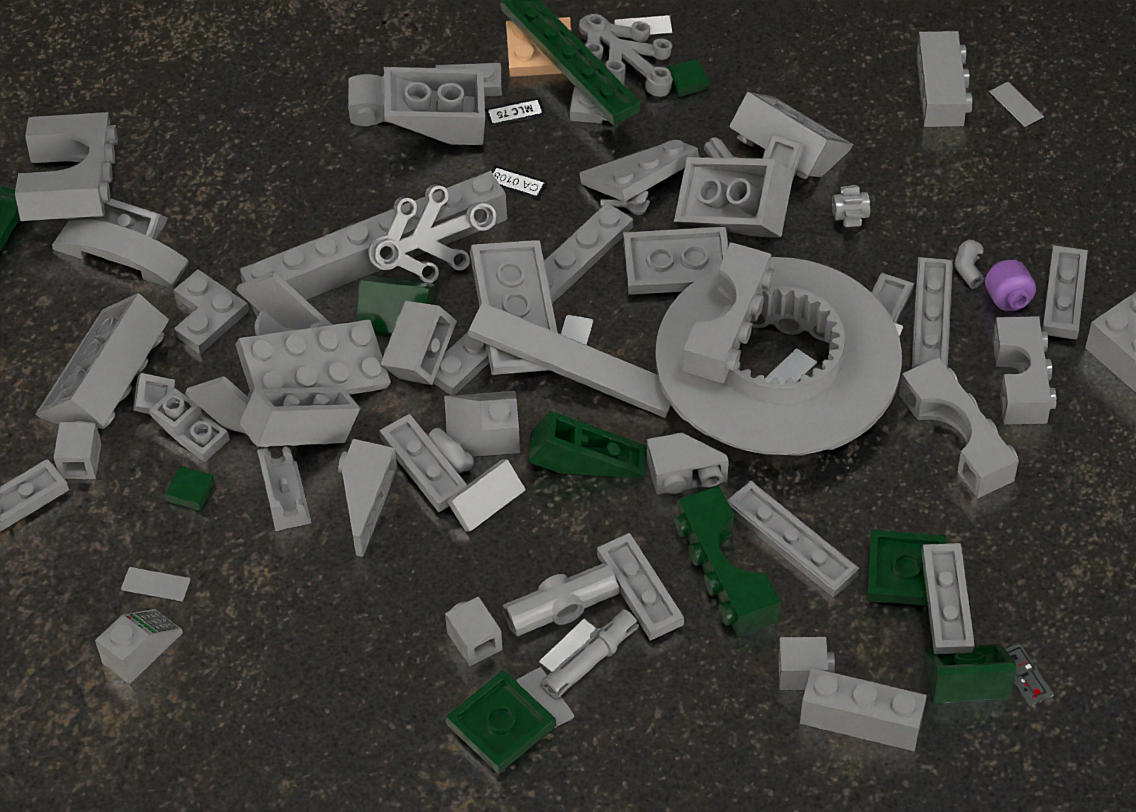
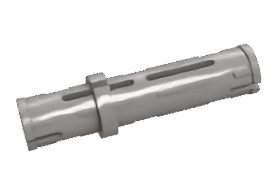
M623 609L607 625L601 629H595L590 634V639L541 680L545 692L553 699H559L567 689L580 680L600 660L606 656H612L617 651V646L639 628L636 618L629 611Z

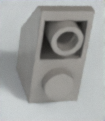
M684 433L647 439V464L656 495L666 493L677 494L687 489L703 486L714 487L728 481L729 461L724 453Z

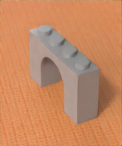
M108 112L28 117L25 137L31 163L74 161L79 162V164L59 171L18 173L15 197L20 221L103 216L104 203L110 202L109 183L113 181L111 164L115 163L114 145L118 143L116 125H110Z

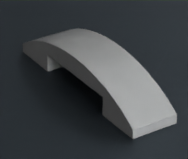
M84 219L68 221L52 244L53 250L83 259L89 253L141 270L144 280L174 289L189 265L188 259L161 242L126 227L103 221Z

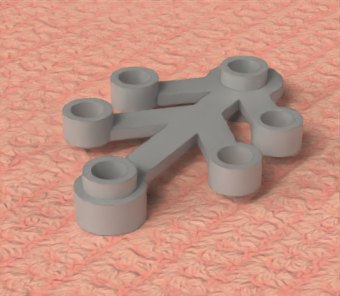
M591 14L580 20L579 30L581 37L587 41L585 46L599 60L602 59L603 46L599 43L604 42L609 46V57L605 66L618 80L623 78L625 65L621 62L623 58L647 77L645 89L648 93L654 96H666L670 93L673 81L670 71L664 67H653L639 55L654 56L661 60L668 59L672 50L670 41L656 39L653 44L641 43L649 39L651 27L642 21H636L631 27L610 24L603 16L598 14ZM616 36L632 38L634 41L622 40Z
M433 184L426 190L425 197L427 203L412 235L401 238L408 218L413 217L417 212V204L409 197H400L394 203L396 214L386 235L375 238L370 244L368 250L369 259L375 267L381 270H390L400 266L415 273L424 282H433L439 275V269L434 263L430 261L419 262L404 254L419 248L447 261L448 265L453 269L464 270L470 263L469 254L458 248L451 249L436 241L470 227L481 231L490 229L496 221L495 209L487 203L475 202L469 206L467 213L432 226L441 206L447 202L449 197L445 187ZM436 189H440L442 192L441 199L438 201L432 199V194ZM408 201L410 203V210L403 214L401 212V205ZM481 209L484 214L483 218L480 221H476L474 214L477 210ZM388 246L390 249L389 255L386 258H381V248ZM461 253L463 261L460 265H455L454 257ZM426 266H431V275L424 278L422 274L423 269Z

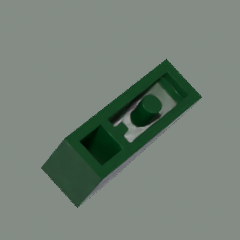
M550 411L531 431L528 462L558 473L642 479L645 476L647 446Z

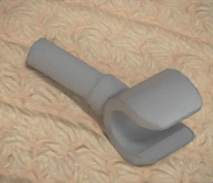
M645 190L625 202L619 199H601V208L606 203H609L615 208H628L631 213L642 215L650 204V200H646L649 193Z

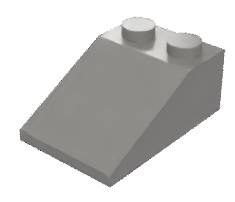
M384 67V120L448 144L483 145L485 127L483 69Z
M687 157L674 222L700 228L726 227V231L729 233L747 236L781 238L794 172L775 159Z

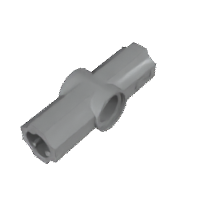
M603 563L569 578L564 574L551 576L541 583L538 591L504 604L503 613L512 634H515L517 637L553 621L558 625L570 623L583 613L584 608L619 594V586L610 565Z

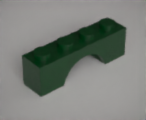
M718 485L678 499V515L674 516L677 532L681 537L686 536L690 544L689 553L693 563L696 566L701 565L705 573L704 582L709 594H716L720 602L719 610L724 623L732 625L737 637L778 623L781 601L766 573L742 570L731 564L720 550L723 543L733 535L734 513L720 486Z

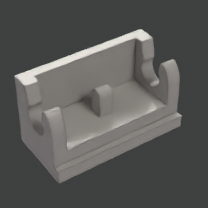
M284 446L282 448L283 456L278 459L271 457L268 448L257 450L275 531L310 524L311 518L297 461H293L290 448Z

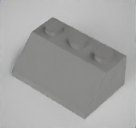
M747 92L729 126L739 133L737 138L752 147H755L757 144L764 148L765 151L772 133L805 144L795 173L804 179H807L808 176L822 177L853 146L849 141L776 97Z

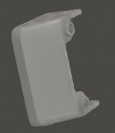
M276 272L239 284L236 289L238 293L260 311L254 327L256 336L332 325ZM225 376L187 388L185 394L226 429L247 434L239 423L250 400V391L246 396Z

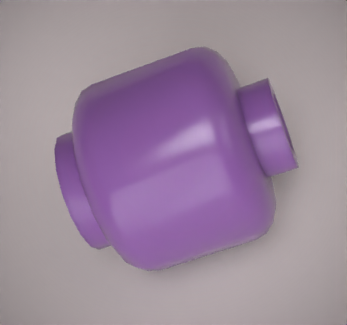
M1017 260L997 262L992 266L985 278V287L994 304L1004 311H1016L1024 308L1031 302L1036 293L1034 279L1023 263Z

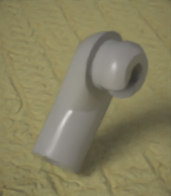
M970 239L964 241L959 246L954 266L969 287L973 289L979 287L985 278L975 266L976 260L980 258L978 254H983V247L979 242Z
M435 428L429 433L428 437L458 474L472 469L474 459L470 453L463 451L459 443L440 428Z

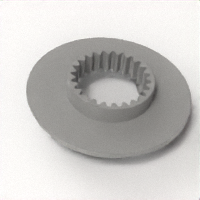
M771 257L770 268L775 269L774 280L770 290L764 289L761 295L764 296L763 306L758 317L752 316L750 321L752 327L763 328L773 324L779 331L790 335L809 331L814 338L830 343L829 358L822 362V370L814 368L812 377L802 374L800 382H796L791 377L787 378L785 384H781L778 378H773L769 383L765 382L764 375L752 378L751 370L740 371V362L735 371L729 370L724 384L682 372L683 348L694 323L720 318L733 305L727 297L718 291L719 268L700 277L679 294L663 317L658 331L655 357L656 369L660 385L673 409L684 421H688L694 428L706 436L708 435L738 449L770 455L802 456L826 449L833 450L854 440L872 427L889 407L896 393L902 367V349L896 326L882 303L868 289L838 270L803 259Z

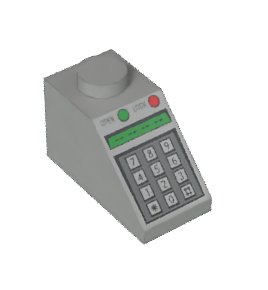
M156 609L122 614L95 642L102 664L128 684H131L183 631Z

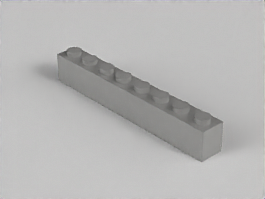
M491 171L446 188L449 194L448 200L441 206L432 226L467 213L469 206L475 202L487 203L495 209L496 221L494 225L507 220L506 193ZM441 190L432 194L434 201L441 199ZM426 197L415 200L417 212L413 217L408 218L401 238L412 235L427 203ZM410 203L401 206L403 214L410 210ZM394 209L243 267L240 269L242 283L276 272L307 300L378 272L381 269L375 267L369 259V246L375 238L386 235L396 213ZM481 209L477 210L474 214L476 221H480L483 218L484 214ZM470 227L439 239L436 242L446 245L481 230ZM384 246L380 250L381 258H386L390 253L388 246ZM416 248L404 254L413 258L426 252ZM249 302L255 315L258 317L260 311Z

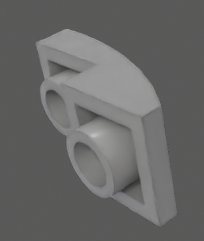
M173 388L149 410L150 415L175 440L204 463L230 440L227 430L203 415L200 406L176 388Z

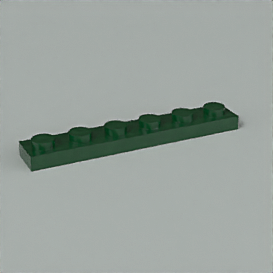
M500 0L501 10L613 126L640 111L641 102L541 0Z

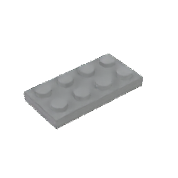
M540 240L471 245L470 257L479 307L484 302L558 333ZM486 344L492 375L548 370Z
M370 320L239 338L235 344L251 395L254 389L343 387L350 395L387 389L391 383L387 370L380 365L383 357Z

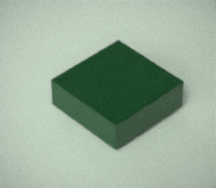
M697 58L667 67L673 78L672 86L678 97L709 89V79Z
M180 466L165 494L167 502L201 511L215 483L214 475Z

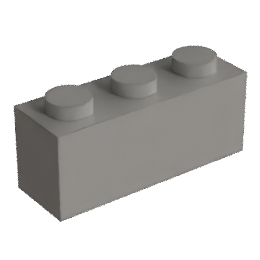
M958 31L919 32L916 56L924 127L964 126L966 113H971L972 94L966 93L965 89L969 86L968 68H963L962 65L966 62V46L960 45Z
M343 387L254 389L239 425L257 447L345 443L360 407Z
M811 668L802 700L800 724L915 751L927 695Z

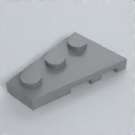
M671 140L644 151L579 172L581 184L625 202L684 169L687 157H699L698 148L683 143L681 140Z

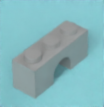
M1039 316L996 317L993 333L996 367H1013L1022 372L1019 374H1004L1000 393L1004 425L1047 424L1050 409L1056 408V390L1049 387L1048 381L1052 378L1051 359H1045L1044 353L1047 352L1048 348L1047 331H1041Z

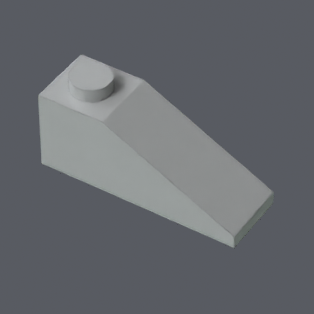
M353 439L348 452L344 451L340 457L338 471L343 475L356 556L363 557L396 474L397 462L395 448Z

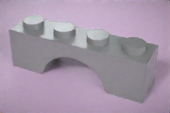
M730 242L719 267L718 291L727 297L733 306L720 318L694 323L683 348L682 372L724 384L729 370H736L741 351L738 350L740 344H747L752 330V323H750L752 316H759L764 301V296L761 295L764 289L770 290L774 280L775 269L770 268L771 253Z
M937 357L902 373L899 396L917 420L945 422L956 428L964 437L967 445L961 451L957 472L977 499L1014 482L1019 463L1016 451L1011 445H1006L1002 440L994 422L991 419L985 418L978 409L975 398L970 393L964 391L958 383L955 372L951 368H947L940 358Z

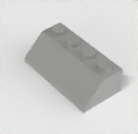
M139 293L103 309L36 412V415L40 419L58 425L60 422L85 421L96 423L97 429L107 427L115 417L113 410L118 402H121L130 393L132 379L146 367L148 353L164 338L165 334L162 331L169 319Z

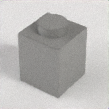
M85 421L59 423L54 461L57 471L64 479H96L102 444L96 423Z
M479 596L468 602H460L445 613L447 633L469 667L503 650L501 629Z
M780 637L778 651L780 690H805L811 668L835 673L834 652H827L826 637Z

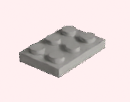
M726 227L623 232L628 295L682 292L700 277L718 269L728 249Z

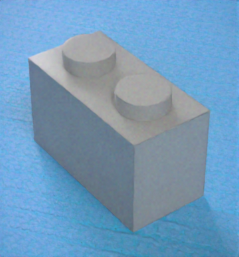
M405 301L380 365L400 380L432 385L457 321L440 306Z

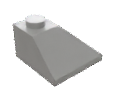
M515 391L444 396L447 434L461 445L464 452L470 453L472 457L520 453Z

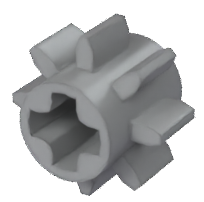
M857 185L841 186V194L832 196L834 220H843V226L845 227L862 226L861 218L870 217L868 192L860 193L859 186Z

